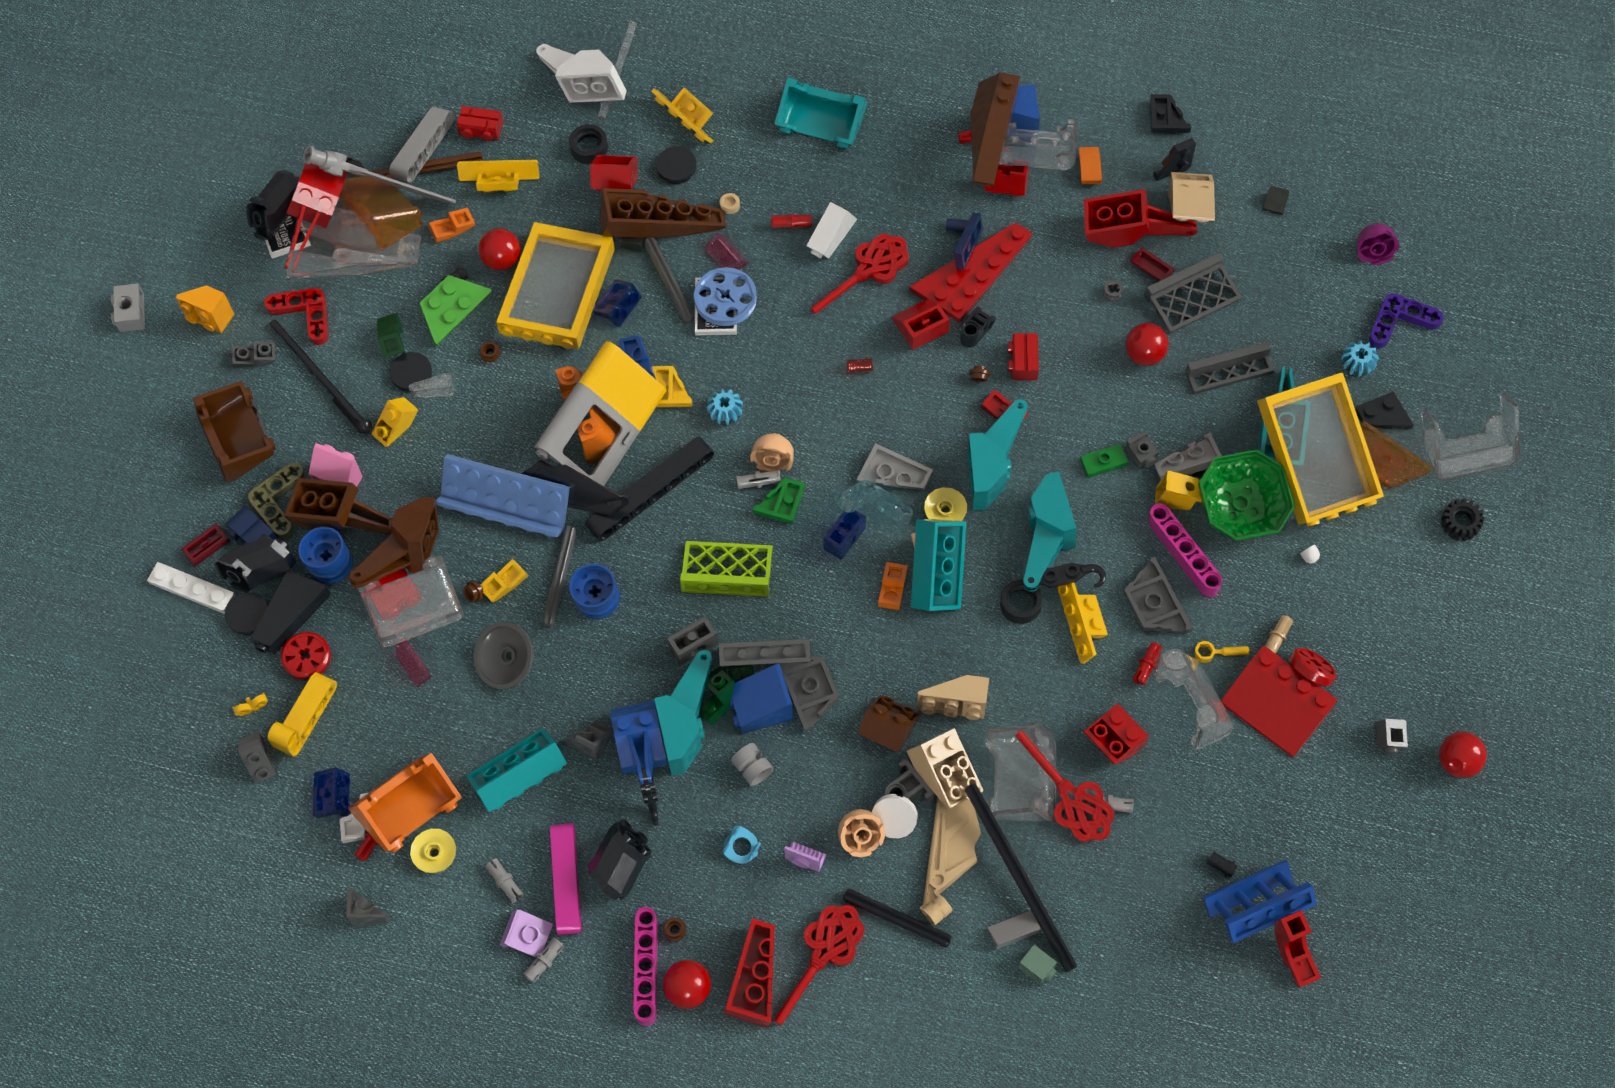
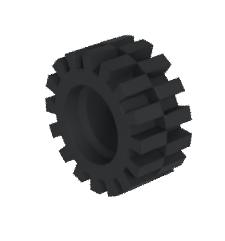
M1463 498L1461 502L1459 499H1455L1454 503L1451 501L1441 517V527L1445 526L1443 531L1445 533L1449 531L1448 536L1450 538L1455 535V540L1457 541L1460 537H1462V541H1466L1467 538L1469 540L1473 539L1480 531L1484 521V516H1482L1483 510L1478 511L1480 506L1478 504L1473 506L1474 501L1472 500L1466 503V498ZM1459 513L1469 517L1471 523L1468 526H1462L1455 521L1454 516Z

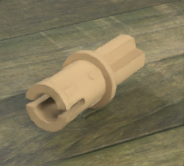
M1281 616L1275 629L1269 633L1270 637L1265 646L1275 654L1280 645L1286 641L1285 636L1293 624V620L1289 616Z

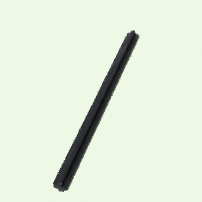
M975 783L968 785L965 788L968 798L1064 971L1070 972L1077 967L1076 962L978 786Z

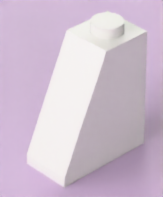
M830 202L806 245L812 249L810 253L820 259L822 256L830 258L857 218L847 210Z

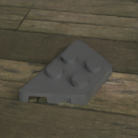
M1152 557L1147 566L1136 575L1133 582H1130L1123 592L1143 631L1192 632L1193 628L1156 557Z
M811 656L810 662L777 663L780 664L788 693L804 732H808L839 700V694L824 658L819 656Z

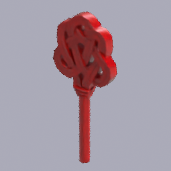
M880 234L871 243L859 245L855 251L856 262L859 266L855 269L853 276L810 308L811 312L817 314L857 282L867 281L872 277L877 283H891L896 278L897 272L908 264L909 254L905 239L900 236Z
M1022 730L1015 734V737L1056 784L1058 794L1062 798L1055 807L1054 816L1056 821L1063 827L1071 828L1073 835L1080 841L1087 842L1091 839H1106L1110 834L1111 822L1114 820V810L1109 803L1103 800V791L1099 784L1093 781H1086L1078 787L1074 786L1072 782L1060 776ZM1086 789H1091V790H1093V791L1095 792L1096 796L1093 795V794H1091V793L1086 792L1085 790H1086ZM1067 791L1074 794L1075 799H1070ZM1082 799L1087 800V801H1089V802L1095 804V807H1093V806H1091L1090 804H1087V803H1085V802H1082ZM1072 807L1076 808L1079 821H1076ZM1063 808H1065L1067 819L1062 816ZM1102 809L1106 811L1107 816L1102 812ZM1084 811L1093 815V819L1087 820ZM1098 827H1103L1102 832H1097Z
M828 906L821 912L818 921L810 923L806 927L804 941L806 946L814 952L810 958L809 968L774 1019V1022L782 1026L817 971L825 968L830 961L837 966H847L853 962L856 956V945L865 934L864 925L859 920L858 911L853 906ZM836 928H842V931L835 935ZM825 929H828L827 938L824 940ZM814 932H816L815 941L812 939V934ZM827 950V953L821 957L822 951ZM848 951L847 955H845L844 957H839L840 955Z

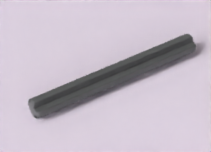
M653 237L645 239L644 245L681 318L686 323L694 319L693 313Z
M566 526L542 619L543 626L553 627L555 624L577 534L575 527Z

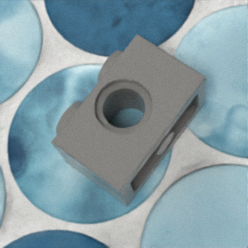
M136 283L114 286V295H111V303L114 307V312L111 313L112 324L116 325L120 332L145 329L144 293L140 285Z

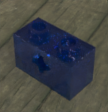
M847 506L823 538L824 550L842 560L865 530L866 516Z

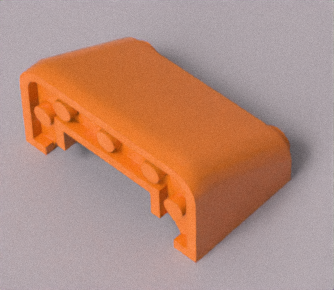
M572 366L555 370L563 401L566 400L584 373ZM595 405L589 410L591 418L582 421L578 426V434L587 465L602 459L620 431L619 425Z
M429 753L411 762L351 805L349 810L385 852L391 851L394 853L404 846L402 841L406 836L444 810L448 813L458 806L457 801L462 796L433 754Z

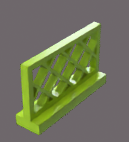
M686 541L683 569L680 578L681 592L769 597L773 545ZM690 548L700 549L703 553L694 558L690 554ZM714 550H721L725 554L716 559L711 553ZM736 551H743L746 555L737 560L732 554ZM758 552H767V557L761 561L754 555ZM707 556L712 563L704 568L699 561ZM729 557L734 564L726 569L721 562ZM751 559L756 565L748 570L743 563ZM693 565H696L701 570L697 574L687 573L688 569ZM717 566L722 572L719 575H712L708 571ZM739 567L744 573L741 576H733L730 572ZM761 568L765 572V577H755L752 573Z

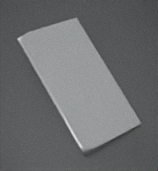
M1031 911L988 927L996 950L1038 934L1041 930Z

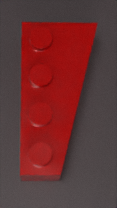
M752 918L724 1010L725 1015L767 1028L771 1024L775 925Z

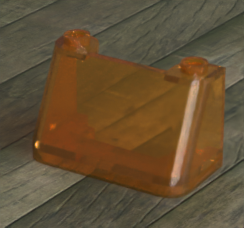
M378 173L379 175L390 178L388 174L384 175L383 173ZM363 176L345 179L339 196L344 208L349 214L354 212L365 224L368 232L374 235L377 241L376 244L381 250L423 225L420 219L422 213L416 205L412 206L395 186Z

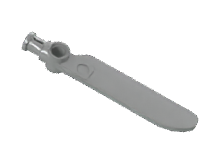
M311 145L307 146L304 150L303 162L305 164L312 163L318 165L326 173L342 176L343 171L431 199L456 204L454 199L347 163V156L327 150L322 152L316 150Z

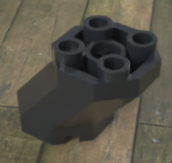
M287 170L277 171L261 193L256 197L250 198L249 201L251 203L246 206L247 221L250 228H255L256 232H253L256 238L263 241L271 239L288 218L289 214L286 213L299 181V177H295L292 172Z
M262 534L256 542L223 554L214 566L223 579L226 580L229 577L233 581L230 585L243 592H249L254 586L285 575L286 571H290L296 564V560L288 551L289 546L284 541H276L268 535Z
M622 819L619 822H615L609 828L594 858L587 864L589 876L592 879L597 877L600 881L597 886L612 899L617 900L619 898L623 900L631 891L642 867L651 857L652 852L646 844L648 838L640 831L637 833L632 829L628 821Z

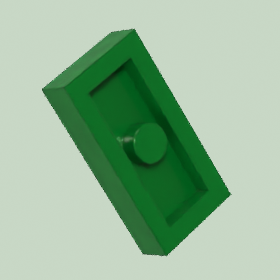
M1121 444L1080 457V462L1087 478L1128 466L1129 463Z

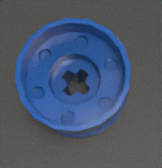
M314 528L306 533L300 541L298 547L299 557L316 581L324 584L337 583L344 579L351 571L353 556L339 532L333 528Z
M587 564L574 572L570 579L569 590L578 610L584 616L591 619H602L611 615L620 603V591L611 571L600 564Z

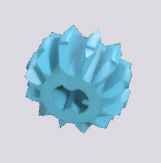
M1361 340L1357 344L1352 341L1349 347L1346 346L1344 348L1341 362L1344 363V369H1350V375L1356 372L1358 377H1360L1362 373L1368 375L1371 370H1375L1379 357L1375 354L1376 348H1370V342L1364 345Z
M721 389L720 394L714 392L713 398L708 399L707 412L712 420L717 419L719 425L723 421L729 425V420L736 422L737 416L742 415L743 402L740 400L738 393L733 394L731 389L725 393Z

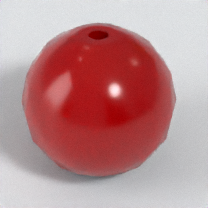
M495 228L487 231L482 236L478 246V253L484 265L493 270L503 271L516 264L520 257L521 247L515 234L504 228Z
M1142 323L1133 327L1125 340L1126 353L1134 363L1141 366H1152L1160 363L1165 358L1169 348L1166 333L1161 327L1152 323Z
M1458 731L1447 736L1442 741L1438 758L1441 766L1450 775L1461 779L1471 778L1480 773L1484 768L1487 760V750L1482 740L1473 733Z
M681 960L674 963L663 978V991L666 998L672 1005L681 1009H692L700 1006L711 991V978L708 970L694 960Z

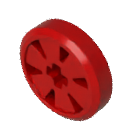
M301 632L292 636L286 641L281 651V662L284 669L290 676L298 680H309L315 672L323 674L331 661V650L326 640L313 632ZM309 652L310 658L307 659L305 657V659L303 660L301 655L303 653L307 654Z
M1295 648L1289 657L1293 668L1301 676L1314 684L1331 686L1337 678L1333 666L1322 656L1309 649Z

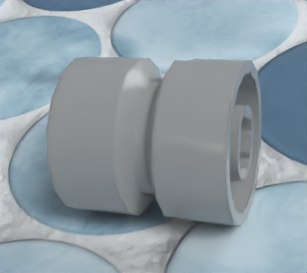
M754 743L741 748L731 759L737 770L743 771V777L750 786H755L764 781L774 769L766 758H761L762 752Z

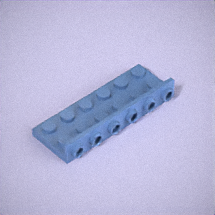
M447 454L444 457L441 496L436 500V505L442 506L447 510L461 511L466 515L483 517L488 521L501 522L507 526L520 527L529 532L542 533L547 537H558L565 528L570 487Z

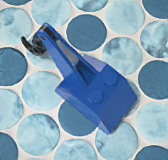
M655 700L611 709V720L622 773L637 772L644 804L648 805L653 825L658 826L659 820L656 803L658 798L652 773L653 768L667 765Z

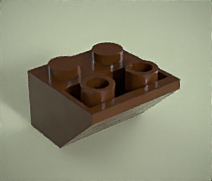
M880 695L866 710L857 734L898 753L907 742L920 713L915 712L909 706H903L894 702L890 697Z

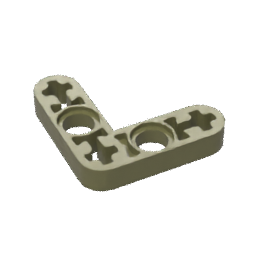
M299 463L288 464L253 488L248 494V499L253 508L280 539L289 538L293 534L294 528L291 522L284 517L283 511L275 503V500L294 488L298 478H305V472ZM295 471L298 473V475L294 476L291 474V472ZM284 476L288 479V483L285 482ZM274 482H282L280 489H271ZM259 495L260 497H262L263 501L265 502L263 506L259 502V500L255 498L256 496ZM275 509L276 514L273 517L268 518L265 516L266 511ZM278 521H280L281 524L284 527H286L285 531H282L277 524Z

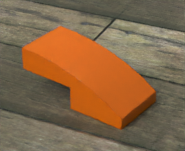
M1079 147L1078 157L1081 184H1102L1099 147Z
M468 208L449 212L448 218L429 222V229L436 243L453 238L475 226V221Z
M886 562L878 607L900 610L908 565Z

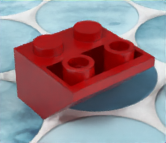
M926 299L892 316V320L912 350L949 332V318L941 306L930 299Z
M1118 703L1084 731L1086 736L1114 765L1130 759L1146 745L1149 737Z

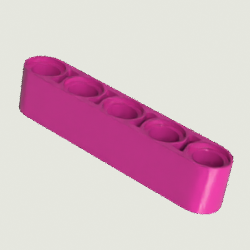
M1155 504L1151 508L1148 517L1150 528L1201 594L1205 597H1215L1222 584L1221 575L1170 509L1164 504ZM1160 515L1163 519H1157L1154 516ZM1172 531V532H1174L1176 535H1175V536H1171V535H1169L1167 532ZM1186 548L1189 550V552L1184 553L1180 549ZM1193 565H1199L1202 569H1195ZM1206 582H1213L1216 586H1208Z
M574 823L550 825L557 934L582 933Z
M643 907L635 915L634 1015L640 1025L650 1026L657 1018L658 920L653 909ZM645 916L653 918L651 923L646 925L641 923V919ZM644 939L652 940V944L649 947L644 948L640 946ZM644 962L652 963V967L647 971L640 969L641 964ZM644 985L652 987L648 994H641L639 992L640 988ZM648 1008L651 1010L649 1017L641 1018L639 1016L642 1009Z

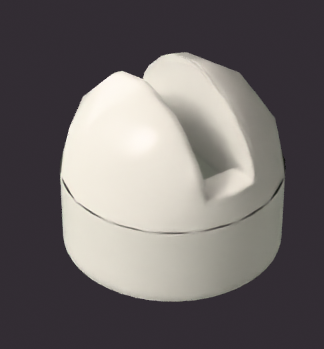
M1316 545L1300 553L1303 560L1307 563H1315L1320 557Z

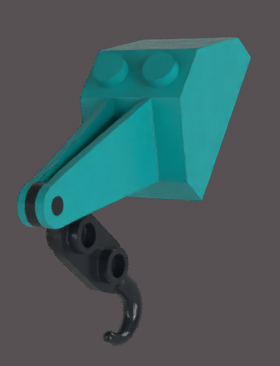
M1059 471L1046 474L1031 497V507H1028V523L1030 530L1034 529V536L1023 579V586L1025 590L1034 592L1040 585L1048 588L1077 582L1088 573L1095 572L1100 576V580L1094 584V588H1098L1106 580V573L1099 565L1068 563L1051 567L1060 550L1076 548L1077 527Z

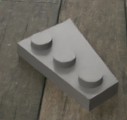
M1211 433L1204 435V440L1199 443L1194 441L1188 445V449L1181 453L1174 452L1154 465L1161 481L1167 470L1184 475L1194 474L1195 472L1208 469L1213 459L1222 455Z
M875 443L856 482L924 491L933 474V469Z

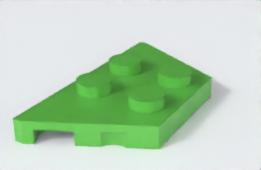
M448 275L419 304L425 317L427 328L430 330L433 338V344L437 346L492 293V290Z

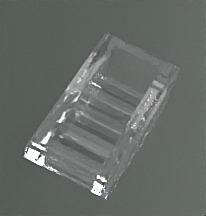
M444 373L410 384L409 391L412 399L453 396L454 379L452 373Z

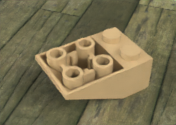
M1171 172L1168 198L1173 218L1179 221L1193 219L1203 223L1215 221L1214 180L1212 175Z
M965 675L918 691L917 710L928 715L942 713L947 717L965 716L969 720L984 719L989 678Z
M955 728L907 750L917 773L948 809L969 799L965 792V788L968 785L975 783L980 792L983 791Z

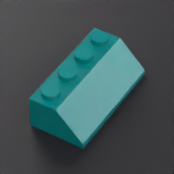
M916 519L911 608L927 611L961 609L966 521Z
M541 728L465 777L488 812H491L492 810L500 809L508 800L519 797L527 788L540 784L543 778L551 773L559 772L567 762L555 741Z

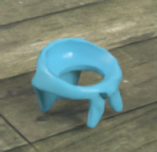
M735 826L724 841L723 853L732 862L745 864L757 856L761 842L758 843L754 834L746 828ZM738 838H745L751 844V850L745 856L737 855L733 850V843Z

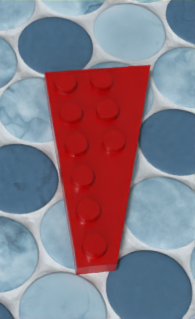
M1015 222L977 245L965 269H956L954 259L911 285L909 291L923 300L930 299L938 303L946 315L960 323L1031 239L1032 232Z

